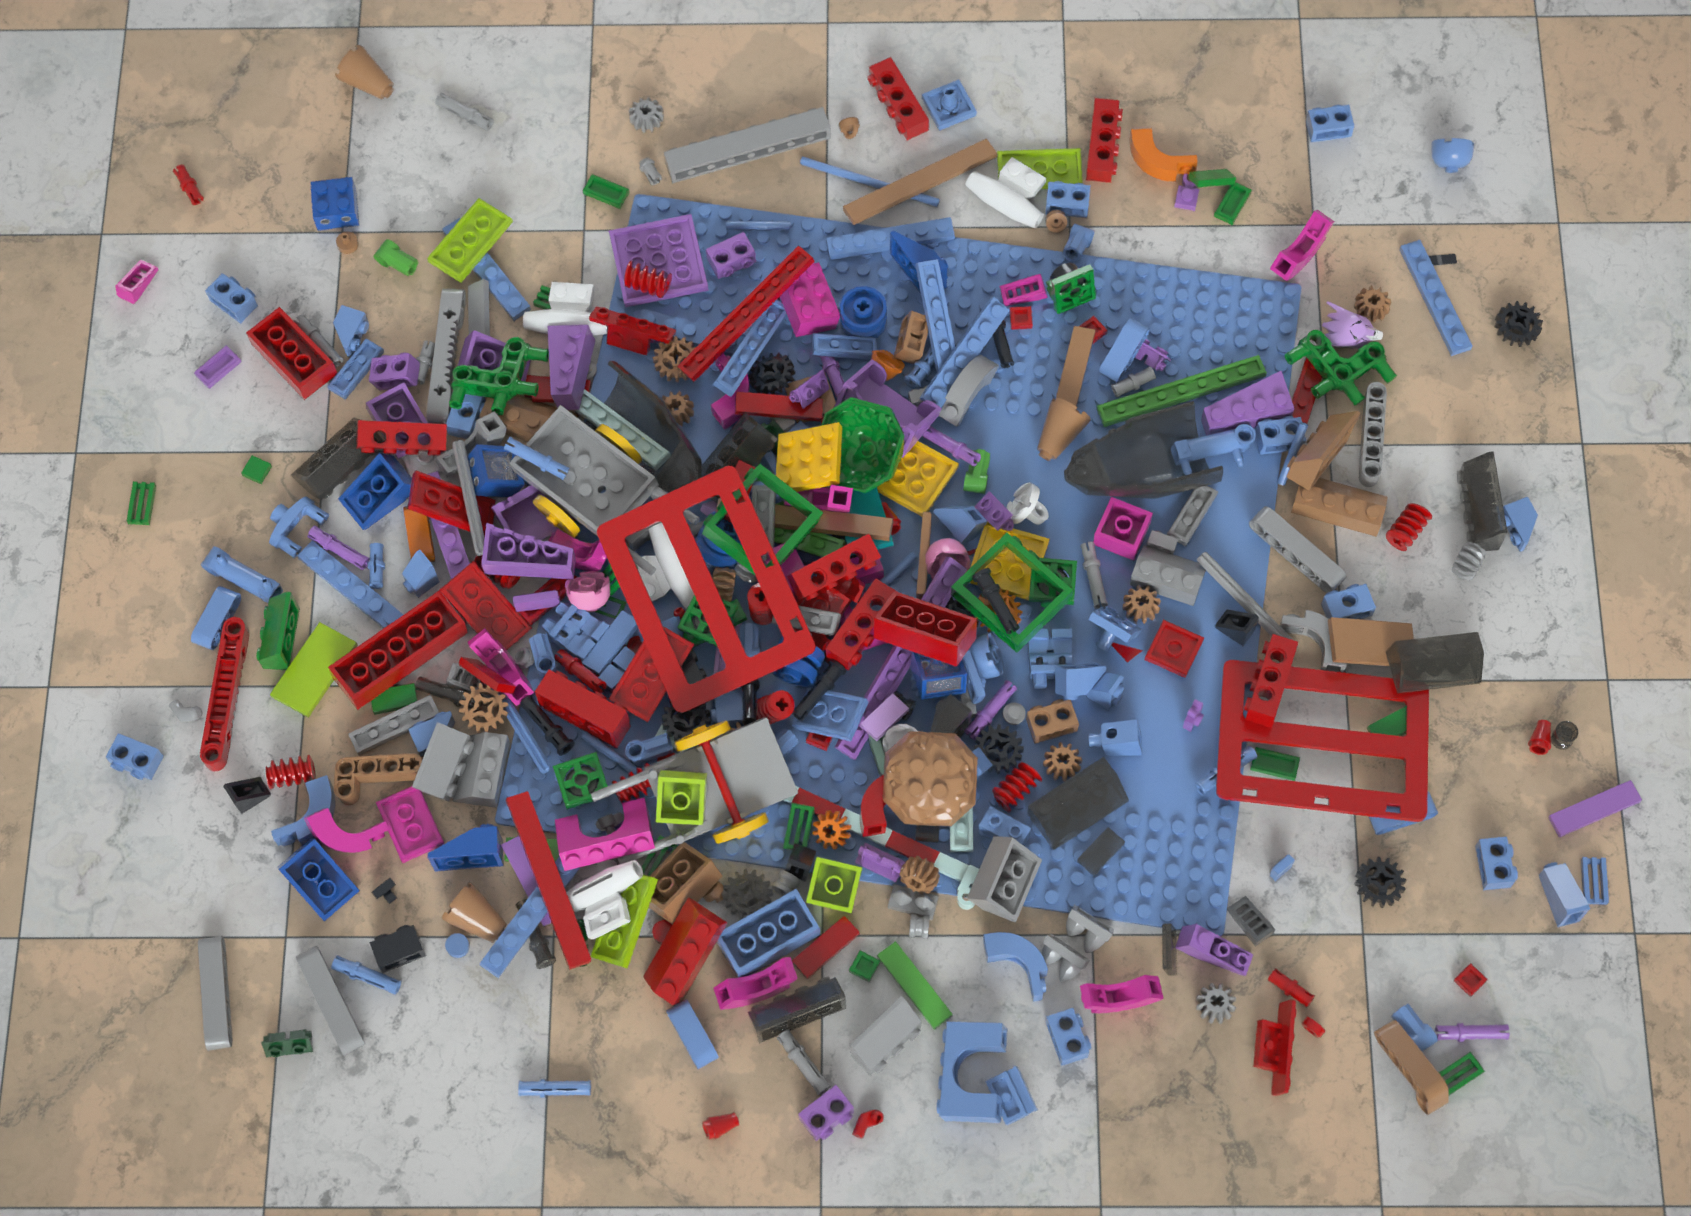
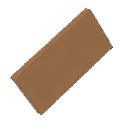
M1335 617L1328 619L1333 662L1414 668L1418 665L1412 623Z

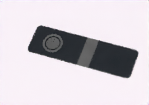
M1456 254L1429 256L1433 266L1457 263Z

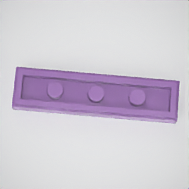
M1629 780L1549 815L1548 819L1560 838L1636 805L1642 801V798L1632 781Z
M517 836L501 846L529 898L537 887V883L521 840ZM548 913L541 921L543 927L551 923Z

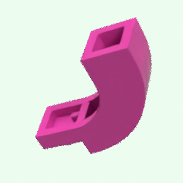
M1318 209L1315 210L1296 240L1288 248L1280 251L1270 269L1286 281L1293 278L1305 267L1327 238L1326 234L1335 221Z
M723 353L715 361V365L721 372L731 357L729 355L725 356ZM747 374L736 391L750 392ZM736 391L732 397L725 394L722 398L711 404L712 415L724 430L737 422L742 416L735 414Z
M831 485L828 488L821 487L797 492L819 510L842 513L850 512L853 488ZM787 501L784 502V506L793 507Z
M559 529L554 531L548 540L552 543L573 548L576 557L575 568L580 570L599 571L607 558L600 540L594 543L582 542Z
M483 629L467 642L469 647L489 668L516 686L514 693H505L516 706L525 697L534 693L531 684L518 664L515 663V660L502 644L495 640L486 629Z
M324 808L304 818L310 832L321 844L339 852L356 853L372 848L369 839H372L373 842L385 837L384 832L389 830L386 821H383L358 833L345 832L336 825L328 808Z
M783 957L761 972L740 978H728L713 989L720 1010L732 1009L776 996L789 989L790 984L798 978L791 957Z
M1143 975L1126 982L1110 985L1091 983L1080 985L1081 1000L1084 1008L1091 1009V1013H1112L1135 1009L1164 999L1159 976Z

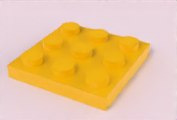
M837 422L778 434L776 476L796 492L839 484L842 444L841 424Z
M917 441L911 450L901 458L893 478L878 486L877 490L880 494L922 517L923 512L930 511L958 469L959 463Z
M987 522L983 528L971 567L1006 533L1012 537L1016 536L1022 542L1024 548L1028 551L1032 550L1039 558L1045 557L1050 539L1014 528L1010 531L1000 528L997 531ZM1006 547L985 568L991 570L990 575L995 584H999L1001 592L1004 593L1006 590H1009L1008 595H1015L1016 597L1029 600L1031 568ZM973 580L970 582L971 584L978 585Z

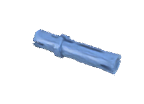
M509 437L507 442L515 447L505 444L504 450L540 467L543 472L548 471L561 480L565 479L566 475L558 470L560 469L568 473L569 467L554 461L552 456H545Z
M1247 746L1246 749L1241 751L1240 769L1257 758V753L1251 746ZM1213 768L1210 770L1209 775L1195 783V787L1201 795H1205L1216 786L1217 769Z
M339 955L334 958L331 966L332 970L350 976L352 980H361L394 995L397 994L401 987V980L363 966L361 962L349 961Z
M540 1079V1081H519L518 1094L519 1096L540 1095V1098H545L546 1095L590 1096L591 1080L546 1081V1079Z

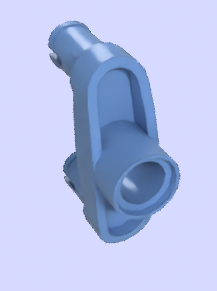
M307 496L301 498L291 508H287L281 503L270 516V520L277 525L271 534L269 544L276 549H282L294 559L297 557L296 552L299 554L302 547L287 538L288 534L303 516L308 515L318 522L319 525H323L325 523L323 520L327 521L329 514L314 504L315 502Z

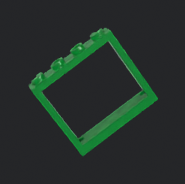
M759 464L755 469L750 468L744 476L745 481L743 484L746 491L758 479L807 517L776 553L781 566L817 525L823 512ZM740 489L733 492L737 502L742 497ZM721 501L716 508L718 510L715 515L710 514L704 521L705 528L702 534L755 575L743 546L716 526L727 514L725 506ZM772 560L767 565L765 564L766 568L774 566Z
M1006 533L951 586V596L1018 653L1072 599L1073 589L1067 580H1061L1055 575L1056 572L1051 566L1044 565L1039 561V557L1035 552L1024 548L1022 542L1016 536L1012 537ZM1006 547L1060 593L1020 634L1013 632V630H1011L1012 634H1007L997 615L965 588L973 580V575L984 569Z

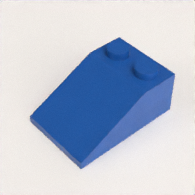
M890 232V254L918 292L921 294L915 264L936 259L939 262L943 287L946 289L948 279V264L943 257H939L935 251L898 232Z
M379 453L338 500L363 530H366L408 499L412 477L394 455Z
M482 824L480 827L472 828L429 852L428 859L434 871L504 866L503 848L501 846L503 839L497 826Z
M314 837L309 839L277 867L323 921L327 920L360 891Z

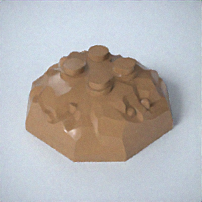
M909 731L885 753L883 801L904 824L951 827L976 805L978 758L955 733Z

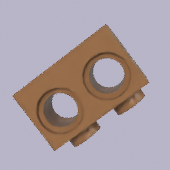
M911 311L903 318L894 358L914 364L922 357L928 334L925 315Z
M1059 699L1052 702L1051 705L1045 707L1038 705L1027 711L1026 721L1034 744L1078 731L1079 722L1071 700L1064 701V699ZM1059 713H1064L1068 716V718L1062 720L1059 719L1057 715ZM1042 719L1046 721L1047 724L1044 726H1039L1035 723V721Z

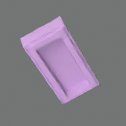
M892 693L860 726L874 740L878 741L909 711V708Z

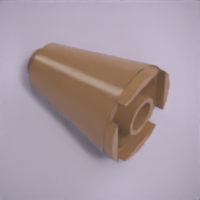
M356 45L357 50H349L339 63L337 69L340 72L339 75L335 73V77L379 99L389 98L394 91L393 82L363 46Z
M1053 398L1050 402L1037 450L1040 452L1039 456L1047 461L1051 459L1056 460L1089 424L1090 416L1084 411L1080 414L1076 410L1077 406L1060 398L1055 400Z
M470 881L449 905L450 910L444 912L441 917L445 922L492 943L500 937L507 926L506 922Z

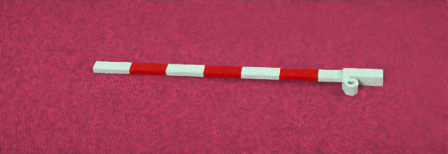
M662 724L655 737L667 733V730H663ZM672 735L670 737V740L672 742L673 750L677 751L674 745V735ZM796 786L798 794L784 799V801L790 804L796 803L815 807L814 815L816 816L819 814L825 815L828 810H831L833 815L836 811H840V819L847 816L848 819L844 824H850L852 827L848 830L862 836L860 815L798 786ZM887 827L884 834L864 837L907 858H915L916 856H919L921 859L927 858L928 862L934 863V867L938 868L940 873L961 882L957 889V903L959 907L969 910L975 906L970 900H963V897H968L979 868L967 865Z

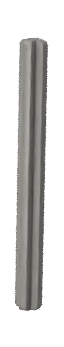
M458 440L452 443L475 553L477 556H482L485 537L465 444L463 440Z
M1207 552L1202 553L1198 557L1197 562L1248 613L1256 614L1259 617L1258 623L1271 637L1272 634H1276L1293 640Z

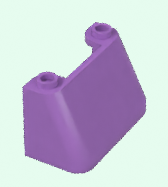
M872 359L844 383L835 407L853 397L892 408L905 434L903 458L936 420L942 408L930 400H925L916 407L884 384L887 377L886 371Z
M532 485L491 507L502 528L512 530L517 534L529 535L537 540H543L559 529L551 525L533 504V500L537 495L546 496ZM571 515L569 516L573 521H576Z

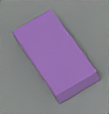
M226 345L198 368L194 374L210 389L242 361Z
M556 590L517 595L513 597V604L516 612L557 607L560 604V597Z

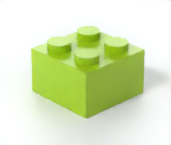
M661 770L658 776L656 822L703 825L706 808L707 773Z
M816 857L806 903L852 913L862 867Z

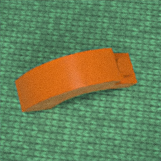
M1152 128L1131 129L1130 149L1136 164L1148 175L1164 181H1176L1177 174L1184 175L1186 173L1189 175V172L1196 171L1197 155H1166L1155 146Z

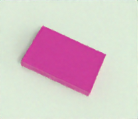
M410 786L376 802L383 821H386L388 825V832L402 863L445 844L421 791Z

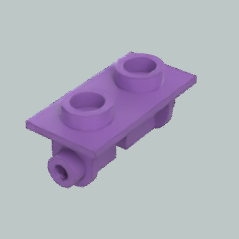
M1145 339L1135 358L1142 361L1146 354L1148 358L1144 363L1156 371H1163L1166 367L1164 361H1171L1167 357L1168 352L1159 346L1156 349L1149 346L1150 341Z
M824 369L811 376L810 379L797 387L796 390H792L789 395L790 401L800 402L801 407L805 408L828 391L830 388Z
M989 491L975 505V508L997 531L1000 528L1007 531L1012 530L1014 527L1013 520L1011 519L1013 514Z
M864 843L863 846L861 845L858 850L859 855L855 861L856 864L893 882H897L900 876V869L905 864V861L867 843Z

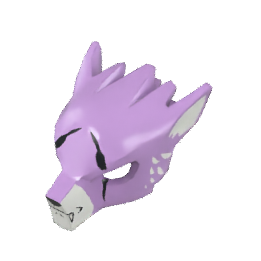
M1327 301V304L1337 311L1336 313L1328 314L1327 317H1330L1332 320L1322 324L1329 332L1324 335L1331 341L1333 348L1360 349L1370 341L1382 339L1383 332L1373 328L1369 319Z

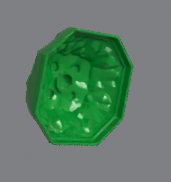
M850 397L826 412L822 425L839 422L842 426L840 482L837 486L849 487L858 492L868 493L892 479L903 455L905 436L892 408Z

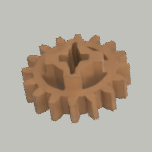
M674 336V341H671L669 344L659 343V349L654 350L653 363L655 364V370L659 371L661 378L667 375V381L675 378L676 382H679L680 377L685 381L687 380V376L677 366L696 348L693 342L686 343L685 337L678 341L677 336ZM676 355H678L677 364H675Z
M479 683V689L477 690L471 686L470 694L463 693L466 700L459 701L464 706V708L459 709L460 714H465L462 721H469V729L476 726V732L478 733L481 728H484L485 732H489V727L491 726L494 730H497L496 723L504 724L501 717L508 716V712L503 710V708L508 707L507 702H502L506 698L505 694L498 695L499 692L491 690L492 688L488 685L486 688H483L481 683ZM481 694H489L493 697L488 699L482 697ZM474 699V707L469 711V703ZM482 703L485 706L489 705L487 707L488 712L478 711L480 710L479 705ZM499 705L498 714L494 718L493 710ZM482 718L485 719L487 722L481 723L475 721L474 719Z

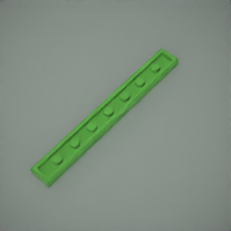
M1256 355L1097 405L1096 409L1103 426L1107 427L1266 377L1267 372L1260 356Z

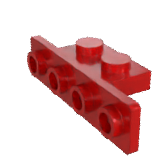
M595 307L589 316V321L608 326V345L646 356L650 352L651 339L669 344L676 334V329L669 328L666 325H659L646 319H639L625 313L611 311L605 307Z
M1292 999L1279 1003L1277 1023L1265 1019L1257 1020L1253 1067L1273 1072L1271 1094L1274 1096L1287 1094L1291 1085L1292 1046L1295 1038L1294 1022L1297 1014L1296 1000Z

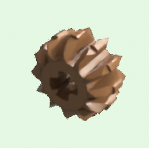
M1372 285L1368 290L1363 288L1360 294L1356 295L1354 309L1358 310V315L1371 319L1373 323L1377 319L1382 321L1385 315L1390 312L1391 299L1387 298L1388 292L1381 293V287L1374 290Z
M670 391L669 397L662 396V402H658V416L662 418L664 425L670 423V427L673 428L675 424H678L682 428V422L689 424L690 417L694 415V404L692 401H689L690 399L687 394L682 396V393L678 391L676 395H673Z
M716 567L712 577L721 598L731 602L736 572L734 569H729V567Z
M1138 585L1136 591L1130 588L1128 591L1129 595H1124L1123 601L1125 603L1122 606L1123 610L1127 611V618L1134 616L1135 622L1141 619L1144 624L1147 618L1153 621L1155 614H1158L1160 611L1158 605H1160L1161 600L1156 598L1157 592H1149V586L1142 590L1141 586Z
M1062 742L1059 743L1058 748L1052 745L1050 746V752H1045L1044 754L1046 760L1043 761V766L1048 768L1046 770L1047 775L1054 773V780L1062 776V780L1065 782L1067 781V775L1073 779L1076 775L1075 772H1080L1081 770L1079 764L1082 763V757L1078 756V749L1071 751V743L1066 748L1063 747Z
M919 856L915 858L909 857L901 867L899 874L901 876L900 881L906 884V888L912 889L913 892L917 891L921 895L924 893L930 894L937 886L940 878L939 869L934 867V863L928 862L927 858L921 859Z

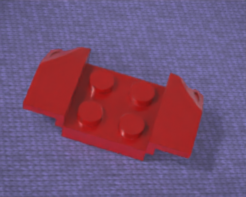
M832 563L831 571L834 574H839L840 570L837 564ZM818 575L813 576L812 582L819 584L820 577ZM856 576L847 581L843 577L837 580L839 585L828 591L824 587L818 590V596L808 601L805 597L801 600L798 599L797 604L799 606L839 613L842 617L852 601L858 604L862 598L865 583ZM810 632L816 646L824 652L831 642L828 639L829 635Z

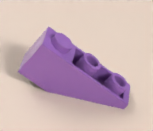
M1198 924L1182 926L1175 946L1176 949L1193 958L1242 976L1247 975L1253 957L1252 953Z

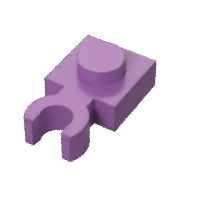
M1185 173L1182 179L1183 186H1178L1174 207L1195 211L1199 189L1196 188L1197 186L1193 182L1187 180V174Z
M1194 700L1184 721V729L1191 732L1194 725L1197 727L1200 725L1204 714L1201 713L1203 708L1202 702Z

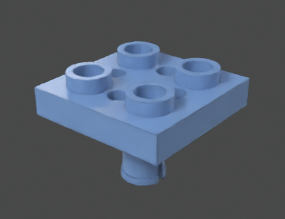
M959 79L922 94V100L939 131L977 116V111Z
M1103 606L1093 611L1088 619L1105 629L1096 643L1099 648L1105 651H1109L1116 636L1125 642H1129L1138 637L1142 630L1137 627L1138 624L1134 620L1122 618L1118 615L1117 610L1109 606Z

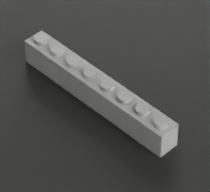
M823 107L812 108L807 112L791 114L786 118L774 119L768 123L752 125L740 131H731L719 137L714 136L705 141L692 142L687 146L672 148L664 152L665 163L673 184L830 139L831 129Z

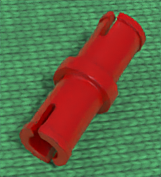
M185 165L176 166L177 170L174 168L173 173L180 182L181 190L186 192L192 205L200 204V200L203 201L204 197L196 186V180L191 178Z
M1277 968L1273 970L1267 980L1285 992L1284 995L1293 997L1306 1008L1315 998V995L1301 987L1296 979L1291 980Z

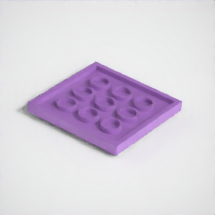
M691 214L609 230L625 307L709 291ZM629 261H633V268L640 263L642 271L645 266H649V273L656 268L658 276L661 271H665V278H667L669 273L672 274L670 287L663 298L657 297V294L652 296L649 295V292L643 293L641 289L636 291L633 289V286L631 288L625 287V270Z

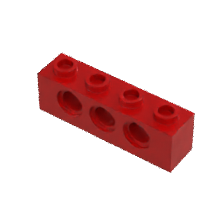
M889 57L869 66L868 82L871 87L876 88L878 99L881 103H885L889 117L891 119L894 118L899 134H903L906 140H909L929 131V119L893 59Z
M1095 98L1086 180L1111 183L1112 175H1116L1117 162H1113L1114 157H1118L1119 144H1115V141L1120 139L1121 127L1117 126V122L1122 121L1123 109H1119L1120 100Z
M358 420L356 449H361L362 453H374L375 449L383 450L385 454H397V450L406 451L405 454L419 455V451L428 452L427 455L439 456L441 452L446 451L447 424ZM382 432L385 435V442H375L373 438L374 433ZM404 433L407 436V443L399 444L395 438L396 434ZM426 434L429 437V444L421 445L418 442V435Z
M867 534L789 574L787 578L797 598L801 600L805 597L808 601L819 595L818 590L825 587L826 591L839 585L837 580L844 577L847 581L857 576L856 571L863 567L866 571L876 566V560L880 559L881 555L870 534ZM851 553L856 554L858 556V564H854L851 562ZM832 563L838 565L839 574H834L831 571ZM812 573H815L820 577L819 584H814L812 582Z
M875 578L826 647V657L836 660L848 671L852 665L856 666L862 658L861 653L864 648H869L875 639L874 618L880 610L875 611L871 607L874 605L883 607L896 590ZM868 623L870 626L867 628H861L859 627V624ZM849 640L857 642L854 646H849L846 643Z
M1272 634L1270 642L1265 641L1262 654L1266 656L1264 660L1259 659L1256 672L1260 674L1258 679L1253 678L1250 691L1254 693L1252 698L1247 697L1244 710L1248 712L1245 720L1272 728L1299 643L1298 641ZM1273 659L1278 660L1280 663H1276V662H1274V661H1272V660H1273ZM1260 697H1265V698H1267L1268 700H1267V701L1262 700Z

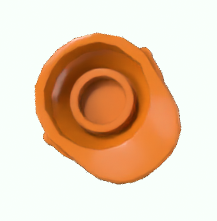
M872 351L871 360L873 359L885 369L887 374L886 381L891 380L903 371L905 364L900 359L894 358V355L889 351Z

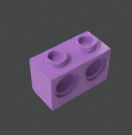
M744 232L706 249L707 260L718 279L729 277L735 271L748 268L756 262L755 250Z
M405 352L399 355H382L378 358H372L369 382L379 391L392 389L402 383H405L407 387L417 386L420 362L410 353Z
M835 1085L802 1110L798 1116L799 1120L816 1141L820 1138L825 1140L834 1132L833 1128L839 1123L844 1125L852 1119L854 1107L838 1086ZM841 1103L844 1106L841 1112L835 1113L830 1109L832 1104ZM816 1117H821L825 1120V1123L821 1127H814L811 1124L812 1120Z

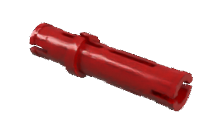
M565 649L557 651L562 658L555 654V661L564 666L567 673L575 675L594 692H604L598 686L600 685L606 689V683L582 665L580 659L572 657Z

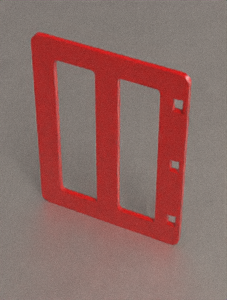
M725 466L611 519L598 527L597 536L676 711L681 713L687 712L814 653L816 649L814 639L741 477L733 466ZM740 489L745 501L737 504L733 492ZM716 495L720 496L784 638L781 644L752 657H748L684 516L686 509ZM658 522L663 523L726 665L724 670L694 684H689L625 541L628 536ZM767 553L774 565L766 568L761 557ZM796 617L803 629L795 632L790 620Z
M1228 660L1225 662L1222 674L1216 794L1219 798L1412 822H1421L1426 818L1429 738V687L1426 683L1291 666L1285 685L1286 689L1404 702L1406 704V735L1395 736L1274 722L1272 728L1245 720L1246 718L1243 716L1245 685L1252 684L1253 678H1259L1260 673L1256 672L1258 663L1240 660ZM1248 741L1402 759L1405 762V793L1400 794L1242 775L1240 772L1242 742ZM1243 789L1256 791V796L1242 795ZM1315 798L1328 799V805L1314 803ZM1387 806L1399 807V813L1386 812Z

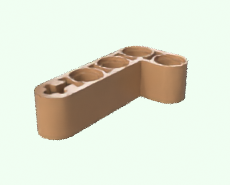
M417 754L341 758L335 765L334 793L343 804L353 805L360 796V783L415 781L422 759ZM392 765H397L394 771L388 772ZM370 766H375L373 771L366 773ZM352 767L348 774H344L345 769ZM346 789H351L348 795L342 796Z
M1396 1020L1374 1031L1378 1044L1416 1091L1418 1105L1426 1115L1448 1104L1449 1090L1446 1082Z

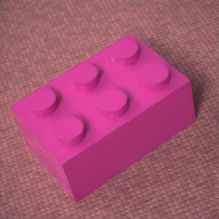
M819 262L813 263L780 296L796 337L834 330L841 316Z

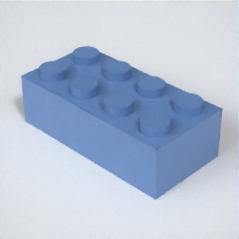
M795 889L724 929L717 944L736 977L740 978L757 972L820 936V927L799 892Z

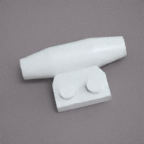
M1013 157L1000 171L998 181L977 172H972L966 181V187L984 203L1012 220L1032 228H1037L1044 217V214L1027 199L1035 197L1046 183V178Z
M552 282L548 300L551 309L528 311L523 316L524 329L548 334V326L588 325L593 336L608 334V326L589 321L591 313L587 311L592 307L595 290L593 284Z
M659 523L648 529L656 556L645 555L642 557L654 566L656 571L653 575H649L637 565L638 571L652 602L664 597L672 589L681 604L687 609L694 593L663 523Z
M636 860L609 867L577 883L566 892L574 912L586 909L583 919L588 938L594 940L631 921L627 902L619 893L643 876V870Z

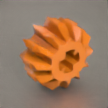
M831 810L826 811L825 815L819 814L817 816L819 821L813 822V826L818 828V830L813 831L812 835H819L820 837L816 840V843L819 844L824 841L823 848L827 849L831 845L833 850L838 848V844L844 846L846 844L845 839L851 837V834L846 832V830L852 828L850 824H844L848 819L847 816L840 819V811H836L833 815ZM831 825L833 826V830L836 831V833L830 834L831 830L828 829V827Z

